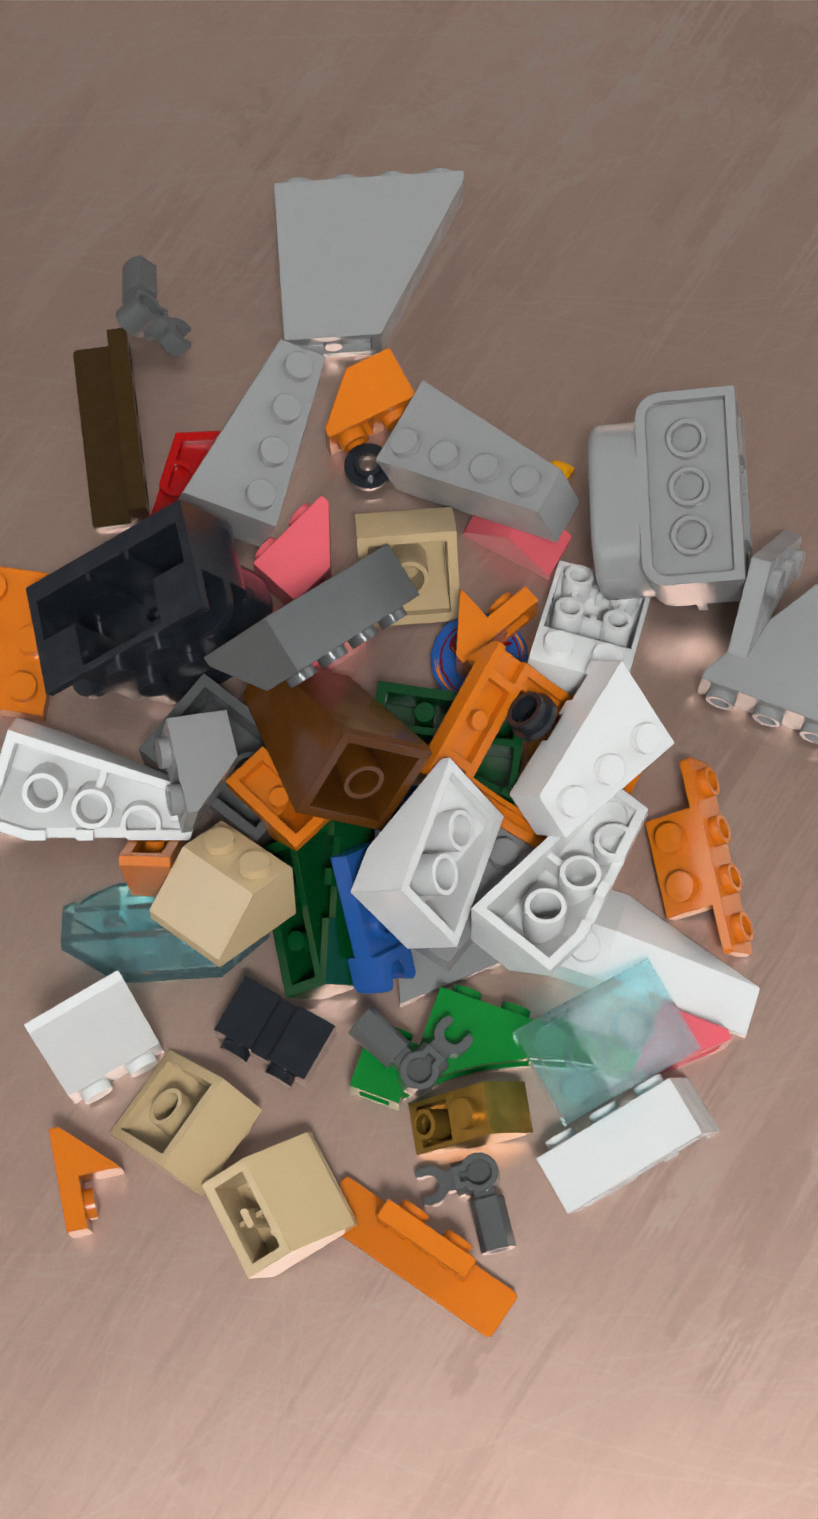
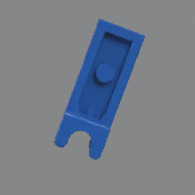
M372 842L360 843L331 857L354 956L348 959L354 988L356 992L361 994L389 992L393 989V979H413L416 974L411 949H407L351 893L367 848Z

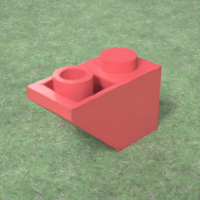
M322 495L311 506L305 503L298 508L289 520L288 525L290 527L278 539L271 537L266 540L254 556L256 560L253 563L255 573L265 582L269 592L284 605L332 578L329 501Z

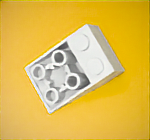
M559 560L527 664L573 697L585 680L586 676L583 673L591 661L622 660L630 673L651 597L607 600L600 593L595 569Z

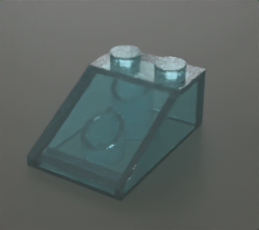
M648 958L560 1004L513 1032L515 1042L564 1127L571 1125L701 1049Z

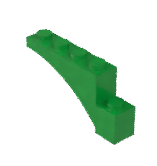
M456 984L453 985L452 990L440 986L420 1044L411 1042L413 1038L411 1033L394 1027L411 1042L408 1048L412 1052L422 1043L430 1044L433 1041L432 1036L436 1025L442 1018L447 1016L454 1019L449 1029L444 1032L447 1042L459 1044L468 1034L473 1037L469 1050L463 1056L447 1060L449 1068L437 1079L434 1087L451 1080L483 1072L515 1068H557L591 1073L627 1083L637 1055L628 1053L629 1046L619 1040L599 1036L597 1042L578 1035L580 1029L573 1024L558 1019H550L548 1025L529 1018L531 1011L510 1002H502L501 1006L497 1007L481 1001L482 994L478 991ZM363 1047L349 1085L350 1094L398 1111L402 1101L412 1096L404 1092L399 1086L398 1072L392 1066L386 1069Z

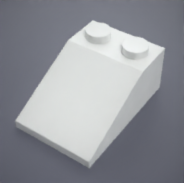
M442 758L367 848L351 893L407 949L457 947L504 816L450 758Z
M118 970L24 1024L29 1035L74 1104L81 1100H84L86 1104H90L101 1099L113 1090L110 1083L127 1073L133 1078L147 1072L158 1063L156 1056L164 1052Z

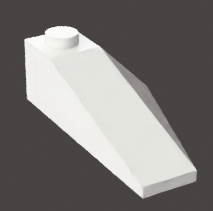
M16 717L7 730L0 753V832L27 841H46L47 838H76V841H93L94 838L190 840L192 832L181 833L178 815L170 816L165 795L166 785H170L167 774L67 733Z
M621 789L568 837L548 836L471 908V940L510 971L550 976L585 943L648 815V808Z
M612 889L585 943L550 975L551 977L655 1010L660 1002L729 1030V1033L744 1038L746 1037L760 990L757 985L634 898Z

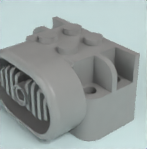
M728 385L658 392L648 395L640 402L636 409L635 422L595 426L590 431L588 439V482L592 553L597 584L602 596L607 600L656 597L660 602L669 606L697 605L699 611L710 610V603L741 601L752 558L745 425L735 386Z

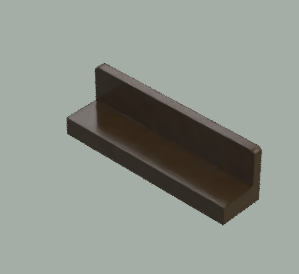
M123 328L106 330L108 346L76 350L73 353L92 525L95 531L132 527L148 518L149 515L151 516L131 347L127 331Z

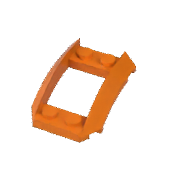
M492 641L464 659L473 667L429 745L432 754L420 772L427 777L442 758H450L504 816L500 828L533 848H537L548 836L536 835L519 808L494 793L473 777L502 726L510 705L519 695L533 691L549 696L557 706L555 725L558 724L562 717L559 712L565 702L572 700L574 697L548 680L529 664L520 662L505 650L506 646L500 641ZM642 772L629 782L623 790L631 794Z

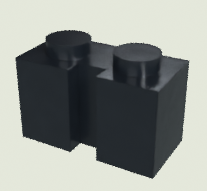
M247 976L242 980L214 1028L217 1038L223 1041L219 1047L222 1051L243 1063H247L250 1057L268 1066L264 1072L268 1077L288 1088H291L294 1082L307 1088L337 1035L335 1025L301 1006L297 1007L284 1000L281 995Z

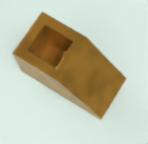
M482 1081L409 1104L417 1156L491 1145L533 1133L525 1081Z

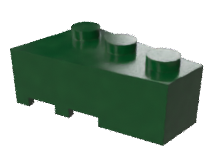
M378 681L375 699L429 746L458 692ZM506 716L473 778L514 805L510 792L518 781L523 741L513 734Z
M330 820L298 851L278 841L262 847L292 867L296 914L272 930L286 998L326 999L355 989L348 964V959L354 956L331 857L360 843L371 842L372 828Z

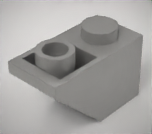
M227 710L166 718L161 738L155 739V754L158 767L160 769L167 768L170 785H166L165 789L167 808L170 816L178 815L181 833L192 832L226 785L225 781L232 775L238 755Z

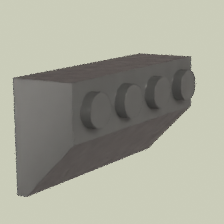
M386 544L257 622L205 656L204 659L210 667L263 690L269 691L285 680L292 689L317 673L312 664L315 661H318L323 669L347 654L348 651L343 643L348 641L351 648L354 649L378 634L373 625L376 622L384 630L408 615L403 605L420 594L390 546Z

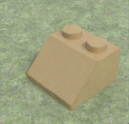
M453 507L355 514L358 561L388 544L420 594L403 605L408 615L390 626L447 622L457 619L459 616L460 586L457 531ZM377 622L373 624L374 627H380Z
M221 820L182 847L149 910L150 918L215 965L221 967L296 914L292 867Z
M169 1049L109 1134L172 1179L202 1197L205 1193L202 1184L221 1172L222 1167L238 1144L250 1132L252 1124L262 1112V1109L224 1078Z

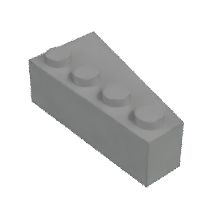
M280 339L178 500H183L227 522L232 528L234 538L260 547L277 526L326 356Z
M422 380L376 458L377 463L398 491L447 507H453V509L554 542L559 540L580 502L562 470L424 380Z

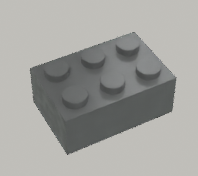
M203 673L166 718L227 710L238 755L233 774L262 746L266 750L267 748L248 707ZM165 718L139 748L145 766L168 775L167 768L160 769L158 767L155 754V739L161 738ZM227 784L205 812L217 823L222 820L260 847L270 845L274 840L268 834L264 822L228 789Z

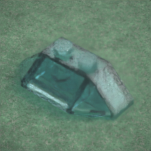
M118 883L96 892L79 904L73 902L63 906L62 951L105 976L118 970L125 983L223 977L270 937L269 932L230 961L218 967L151 919L149 910L156 897L132 895L127 883Z

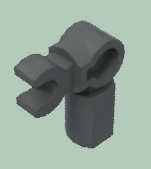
M141 255L132 257L126 261L122 268L123 305L116 312L117 320L130 335L143 337L149 342L157 340L168 353L180 358L191 347V342L184 338L191 331V327L179 318L169 317L168 310L162 307L156 300V265Z
M373 1007L368 1009L349 1031V1034L386 1069L392 1066L398 1072L399 1086L404 1092L412 1096H422L430 1092L437 1079L449 1068L447 1060L463 1056L469 1050L473 1041V1037L468 1034L459 1044L447 1042L444 1032L449 1029L454 1020L447 1016L442 1018L436 1025L432 1036L433 1041L430 1044L422 1043L412 1052L408 1048L411 1042Z
M482 1152L473 1153L464 1160L450 1163L451 1169L442 1171L435 1166H425L415 1171L418 1181L434 1178L439 1182L438 1191L434 1195L421 1198L424 1207L433 1208L440 1206L453 1193H457L459 1198L474 1194L475 1200L470 1202L469 1206L481 1255H491L516 1247L504 1195H496L495 1189L500 1181V1170L491 1156Z

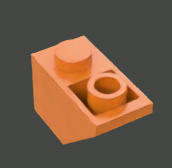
M390 348L346 368L325 427L326 448L330 455L342 450L350 452L354 447L367 443L370 436L385 429L388 432L393 431L414 396L415 392Z

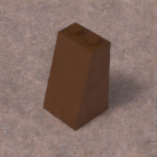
M315 668L317 670L316 674L292 689L286 680L269 691L248 684L242 696L295 812L383 830L431 756L432 751L430 747L350 676Z

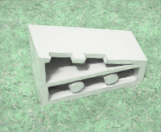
M599 660L589 663L583 673L586 678L574 698L565 702L559 712L562 717L548 740L541 741L510 792V796L536 835L568 837L674 744L671 736L622 660Z
M658 1074L635 1087L633 1090L637 1098L620 1107L617 1101H613L589 1116L593 1122L591 1126L577 1134L571 1127L546 1142L549 1151L536 1159L568 1214L585 1209L636 1180L637 1176L662 1161L665 1163L678 1156L679 1151L705 1136L707 1139L720 1132L719 1127L689 1077L668 1078L664 1081L661 1074Z

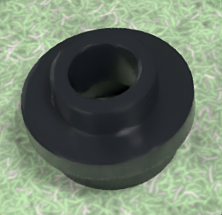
M365 443L354 447L347 454L344 462V472L352 486L363 491H374L387 484L390 479L376 461L383 447L377 444ZM369 459L375 461L377 467L372 471H364L360 468V463Z
M529 691L519 695L510 705L507 714L513 734L520 740L527 742L544 736L551 730L555 722L557 706L546 694Z

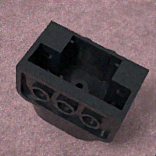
M180 499L26 588L45 692L51 696L73 686L80 696L90 699L100 698L111 691H115L135 700L144 697L151 701L176 705L203 673L219 685L233 678L229 674L210 667L204 657L273 613L272 598L265 582L254 571L239 563L231 526L227 522Z

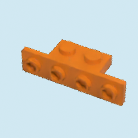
M688 757L680 760L679 763L690 808L645 822L666 917L671 920H679L713 909L724 954L742 958L753 954L750 941L753 940L754 931L751 920L743 911L739 892L742 890L741 875L736 865L732 863L727 843L731 841L730 828L724 816L720 814L716 795L720 792L719 781L708 763Z
M345 1177L339 1186L359 1225L344 1233L341 1237L484 1337H492L517 1300L516 1292L476 1265L477 1260L469 1255L473 1246L465 1239L449 1229L442 1236L427 1226L425 1223L429 1216L416 1205L406 1199H403L400 1205H397L390 1199L385 1202L350 1177Z

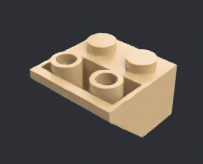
M305 1132L244 1157L202 1184L248 1279L275 1277L359 1225L312 1132Z

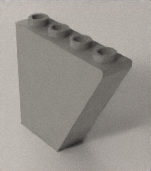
M434 168L426 173L414 174L388 171L379 176L370 177L342 174L326 180H309L303 177H296L282 183H274L284 341L326 356V358L373 355L383 351L464 201V170L452 171L448 168Z
M818 583L768 621L747 659L726 653L707 667L701 678L697 693L706 696L705 700L715 707L724 710H732L736 707L752 713L753 719L763 725L776 728L781 725L800 731L799 735L803 739L818 744Z

